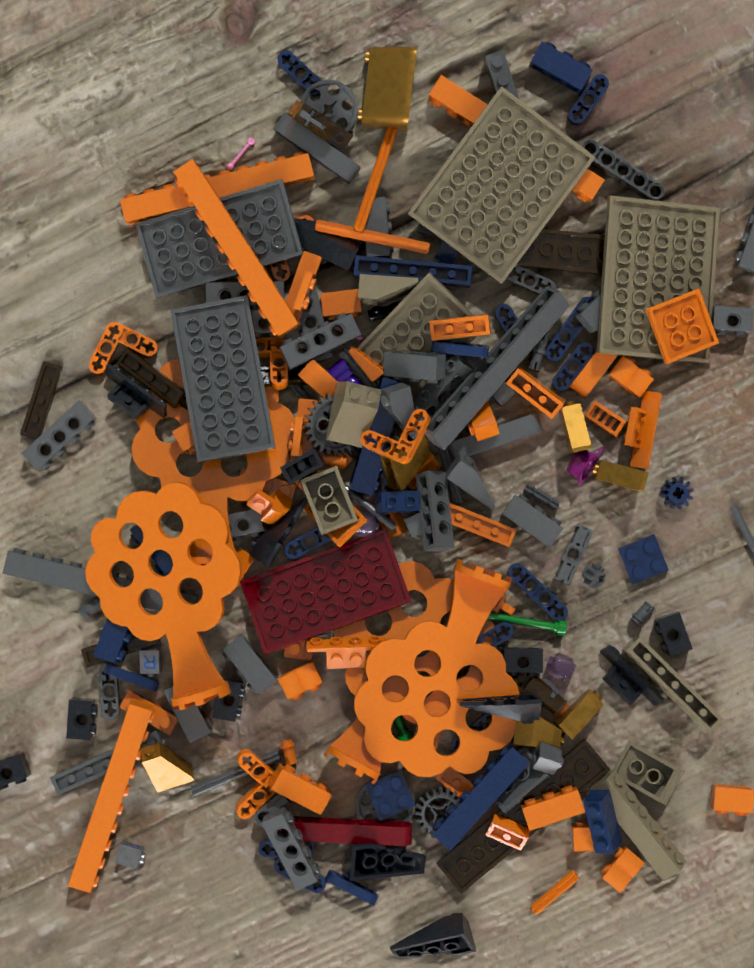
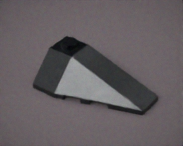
M294 218L302 248L349 270L360 247L361 240L318 232L315 230L316 221Z
M304 497L259 537L258 541L254 539L249 547L251 550L249 555L265 566H271L308 502L307 497Z
M534 693L457 699V703L462 707L522 721L523 724L534 723V720H539L542 707V699Z
M374 843L352 844L345 851L344 870L350 881L424 874L426 856Z
M453 913L442 917L390 946V950L397 959L420 958L423 954L440 957V953H451V956H459L476 952V946L469 922L464 914Z

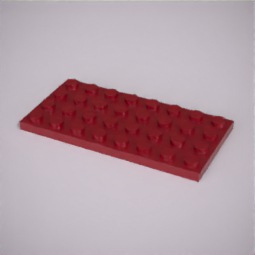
M386 529L344 543L341 547H333L240 581L265 655L412 602Z

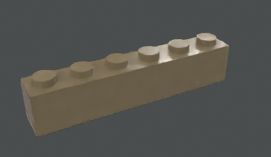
M635 636L622 649L704 732L711 733L724 720L640 636Z
M615 769L597 780L591 789L610 790L618 824L662 880L680 872L686 863L684 856L673 845L671 839L666 836L659 824L652 818L646 807L641 804L635 793L630 790Z

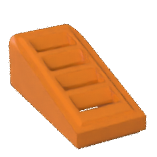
M353 346L349 350V354L370 381L373 382L384 373V367L357 347Z
M595 400L584 415L585 418L617 439L628 424L625 419ZM600 408L601 410L599 411L597 416L593 418L592 415L594 414L596 409ZM606 412L607 415L605 416V418L602 420V422H599V419L601 418L603 413ZM610 417H613L614 419L609 426H605ZM617 421H619L620 424L618 425L616 430L613 431V427L615 426Z

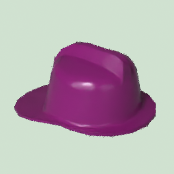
M605 446L598 449L595 453L584 450L579 451L571 458L567 471L578 479V486L585 482L594 464L603 455Z

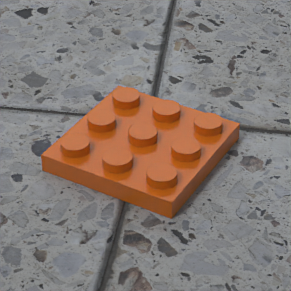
M700 288L645 309L665 364L719 344Z

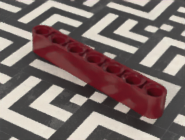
M293 816L296 829H300L303 841L374 843L393 846H408L412 844V823L408 821ZM279 829L282 833H288L286 829Z

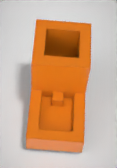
M258 489L247 500L246 505L262 515L261 521L275 524L290 510L293 500L278 490L270 497Z

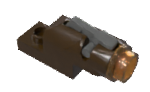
M296 100L289 111V114L292 115L291 118L342 152L353 137L351 133L303 101L299 102Z
M514 676L512 677L518 686L519 694H536L542 699V707L549 710L554 716L562 717L570 707L564 696L548 678L542 680L532 676L521 687L522 683Z

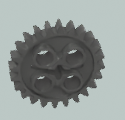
M333 392L332 397L329 393H326V399L318 396L319 403L312 401L315 407L307 408L311 413L310 415H304L309 421L304 422L303 425L309 427L304 433L310 434L307 440L313 441L312 446L314 448L318 446L317 450L320 452L324 450L327 455L332 451V454L336 456L338 450L341 454H344L345 448L349 451L352 450L350 445L326 440L329 419L323 415V412L326 411L330 416L335 393ZM321 420H325L324 427L319 429L318 423Z

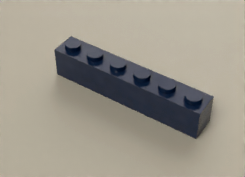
M355 255L354 278H360V274L419 278L421 281L430 272L443 286L470 288L472 266Z
M381 375L377 389L381 390L401 382L406 383ZM380 400L378 411L370 430L390 438V435L393 436L395 433L396 424H394V419L383 407ZM367 438L366 440L368 443L373 442L376 445L378 443L373 438ZM385 443L382 446V451L389 448L391 443ZM364 446L359 449L349 483L351 490L373 495V492L378 490L380 483L378 475L379 472L382 473L384 470L379 454L368 450Z
M511 745L508 748L505 746L498 753L499 758L495 762L491 761L485 767L486 772L482 776L478 775L471 783L473 786L470 790L463 791L458 797L460 801L455 806L452 804L446 810V816L442 821L438 819L432 826V835L448 850L451 851L529 764Z

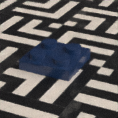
M655 534L617 548L632 585L669 570Z
M401 769L378 778L375 784L371 783V781L365 784L380 821L416 806Z

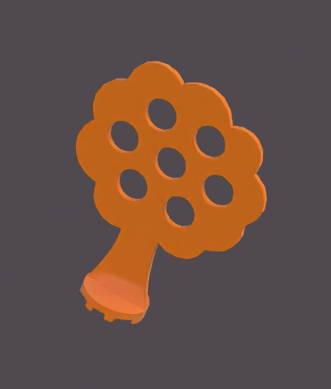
M175 359L164 364L159 371L178 385V376H181L182 372L179 359ZM265 387L276 449L244 454L248 465L245 472L240 476L232 477L225 474L221 466L222 459L203 462L202 469L197 475L187 477L180 474L177 469L178 458L184 453L177 440L172 443H164L157 438L156 426L164 418L149 408L136 420L140 430L135 435L131 448L133 460L142 472L150 477L160 478L161 488L173 482H183L193 487L198 492L203 503L213 505L222 511L230 529L228 498L235 501H247L258 489L263 491L268 481L275 479L283 473L280 467L287 464L289 460V440H293L294 433L290 432L291 421H295V417L287 407L279 403L280 391L273 387ZM148 388V390L154 397H156L157 399H161L158 395H156ZM165 402L167 406V416L165 418H175L181 426L190 421L187 409L181 407L180 404L177 408H173ZM230 530L228 544L235 549ZM196 539L191 544L190 555L197 564L206 565L212 559L213 550L206 540Z
M183 482L169 483L163 486L157 494L144 490L133 492L126 496L118 506L116 518H105L93 527L91 543L95 553L88 560L85 570L86 581L90 589L100 597L101 609L112 623L128 627L131 633L141 640L153 641L162 638L166 634L173 667V697L171 702L174 710L177 708L184 710L194 704L196 706L203 705L217 696L220 699L231 693L228 681L221 677L211 661L200 632L210 630L221 621L225 609L223 597L231 594L237 588L242 576L241 560L236 550L228 544L230 529L226 517L215 506L203 503L198 492ZM168 511L176 512L183 520V530L178 537L172 538L167 536L161 528V518ZM130 522L137 524L143 532V542L136 549L126 546L121 537L122 528ZM196 539H204L212 547L213 556L206 565L197 564L190 555L191 544ZM156 550H164L172 558L173 567L166 576L156 574L151 567V555ZM118 561L127 562L134 571L133 582L127 587L118 585L112 577L113 566ZM186 578L196 579L202 586L203 595L196 604L186 602L181 596L180 586ZM152 588L158 591L163 599L162 609L157 614L147 613L141 605V595L146 589Z
M460 559L456 560L453 569V601L446 627L438 622L424 621L412 627L405 639L390 638L374 646L366 659L365 671L368 680L358 688L354 697V710L358 720L365 726L363 740L369 754L380 762L393 763L400 761L410 773L418 777H432L441 774L449 766L463 774L475 773L487 762L489 751L502 749L510 743L515 734V720L491 714V721L486 728L482 730L469 728L465 720L469 708L462 707L457 703V699L519 694L516 682L506 673V662L502 654L494 646L485 643L476 644L485 621L499 599L509 589L513 578L506 575L503 580L500 573L487 568L484 571V568L470 562L467 563V566L462 565L463 561ZM425 650L437 653L441 662L439 670L434 675L428 677L418 674L414 666L417 655ZM467 665L478 667L482 673V682L473 691L462 690L456 680L459 670ZM394 675L403 677L408 684L406 696L396 702L387 700L382 693V684L388 677ZM441 690L449 696L450 705L447 712L443 715L432 716L426 712L424 699L431 691ZM400 715H410L417 723V732L411 739L406 741L396 739L391 732L392 722ZM445 729L456 732L459 737V746L450 755L437 753L433 745L436 734Z
M415 561L400 563L399 567L408 591L415 590L421 592L427 600V607L424 613L418 617L406 615L402 611L401 606L386 611L392 619V626L388 633L379 637H384L385 640L390 638L405 639L409 630L418 623L424 621L440 623L441 618L446 613L451 612L454 580L450 578L435 579L425 565ZM365 619L334 630V637L351 638L354 636L368 638L375 636L367 630ZM491 620L485 621L479 636L494 627ZM485 636L482 639V643L492 646L493 638ZM366 650V659L371 650ZM429 650L426 655L415 658L414 666L416 671H424L432 676L439 670L441 662L438 654ZM469 665L468 673L464 677L456 679L458 686L464 691H473L482 682V673L474 665ZM365 668L346 669V684L350 692L356 695L358 688L368 680ZM390 676L382 684L383 696L389 701H400L408 692L407 681L401 676ZM441 690L433 691L424 699V708L432 716L443 715L447 712L450 705L449 696ZM402 715L406 720L417 724L416 720L410 715ZM356 718L351 726L328 746L324 756L327 757L330 753L339 759L338 765L345 767L346 763L356 768L354 774L362 777L365 773L373 778L371 783L375 784L380 776L382 762L373 758L366 750L363 740L365 726Z

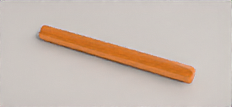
M388 127L386 129L354 223V230L363 232L397 134L396 128Z
M318 219L315 224V230L318 232L428 254L430 243L366 229L363 232L354 230L352 226Z

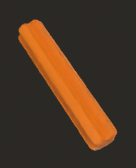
M570 871L530 906L535 914H539L578 881L579 876L576 872Z

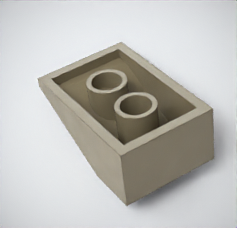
M360 274L358 298L366 306L377 307L378 304L387 303L410 293L418 285L420 279Z
M348 381L337 382L326 440L362 448L363 445L360 442V437L363 432L370 430L378 411L381 390Z
M338 466L300 480L321 535L358 521Z
M628 741L614 767L625 783L664 805H667L685 772L631 741Z

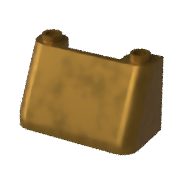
M370 47V51H366L365 63H368L364 103L363 109L359 108L358 120H362V126L381 129L390 127L396 128L398 131H408L417 57L416 47Z

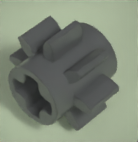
M595 563L592 566H586L582 571V578L585 579L583 583L594 589L596 585L601 586L606 580L605 568Z

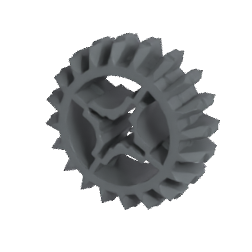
M439 786V792H436L435 788L432 787L431 795L427 790L424 792L427 797L426 799L423 796L419 797L422 804L416 803V807L421 809L415 811V815L420 816L416 818V823L423 822L420 824L419 829L421 830L426 827L425 835H428L433 830L432 826L438 819L442 821L445 815L437 817L436 810L440 809L441 811V809H444L445 814L451 803L456 805L460 801L458 797L455 798L457 795L456 791L450 795V788H446V791L443 792L442 786ZM437 798L447 799L446 801L444 800L442 804H435L434 802H431L432 800ZM426 807L430 808L434 813L430 823L425 818Z

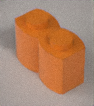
M621 356L607 375L636 398H640L654 380L651 377L652 373L644 367L640 369L636 366L637 362L632 357Z
M313 660L278 677V681L287 699L293 698V700L303 697V692L309 689L313 692L321 688L320 684L323 683V679Z
M626 846L623 848L619 847L613 854L614 859L610 863L606 862L600 870L602 872L600 876L619 893L628 885L645 863Z

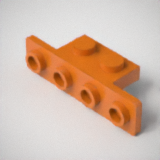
M306 251L301 256L286 299L287 304L299 322L304 309L308 308L310 302L309 294L315 288L317 282L315 277L322 260L320 256Z
M645 391L642 396L641 407H631L628 414V427L624 434V445L633 447L630 461L631 467L649 469L662 393Z
M300 398L298 401L297 417L295 416V421H291L290 432H294L293 440H289L288 452H291V456H293L292 460L313 449V441L307 440L310 434L304 433L309 427L303 425V423L309 421V419L304 417V415H310L311 413L307 408H314L315 406L312 401L318 403L317 400Z
M358 636L351 638L333 637L331 639L312 638L307 640V652H326L327 669L365 668L366 650H372L374 646L385 640V638L379 636L360 638Z

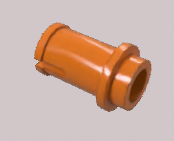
M324 453L323 463L325 466H338L340 470L347 467L348 457H345L344 454L335 456Z
M292 739L281 742L280 749L283 751L285 765H293L298 762L293 747L295 743L292 742Z

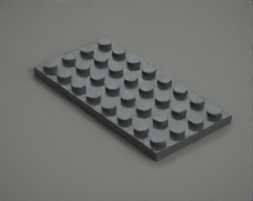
M283 179L220 198L263 267L303 255L302 245ZM195 205L135 223L157 299L202 286L206 283L239 275L236 269L232 270L226 262L229 258L225 252L222 254L217 248L216 243L218 241L214 236L211 238L205 227H207L205 221H200L197 217Z
M248 295L172 309L171 316L197 462L202 463L276 449Z

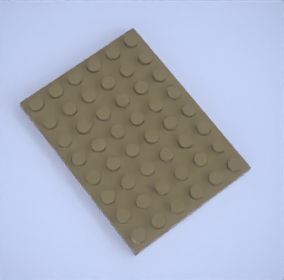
M501 86L408 212V215L502 284L596 157Z
M608 196L597 353L663 359L645 309L700 288L712 322L720 208ZM710 347L681 358L678 361L709 363Z

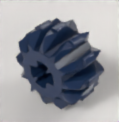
M672 477V483L669 480L665 481L668 487H661V490L666 491V494H661L660 497H667L663 503L665 505L670 503L671 509H674L675 505H677L678 509H682V503L685 506L689 505L686 499H693V496L688 495V492H693L694 490L693 488L687 489L690 482L687 481L683 484V477H680L678 482L676 477ZM676 488L677 490L681 491V494L678 495V498H676L677 496H673V492L676 491Z

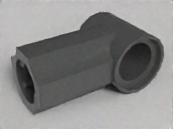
M278 793L257 810L255 815L256 823L262 826V819L259 817L261 812L269 814L283 807L287 809L292 805V802Z

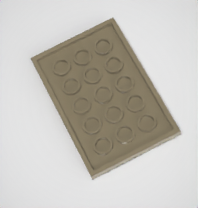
M429 272L357 348L382 367H384V352L391 350L446 354L431 351L432 340L429 321L473 316V314ZM477 336L445 339L442 341L471 343ZM446 354V360H447L452 354ZM381 376L374 380L377 384H379ZM409 378L400 380L410 386L413 399L427 384L424 379H420L418 382H411Z

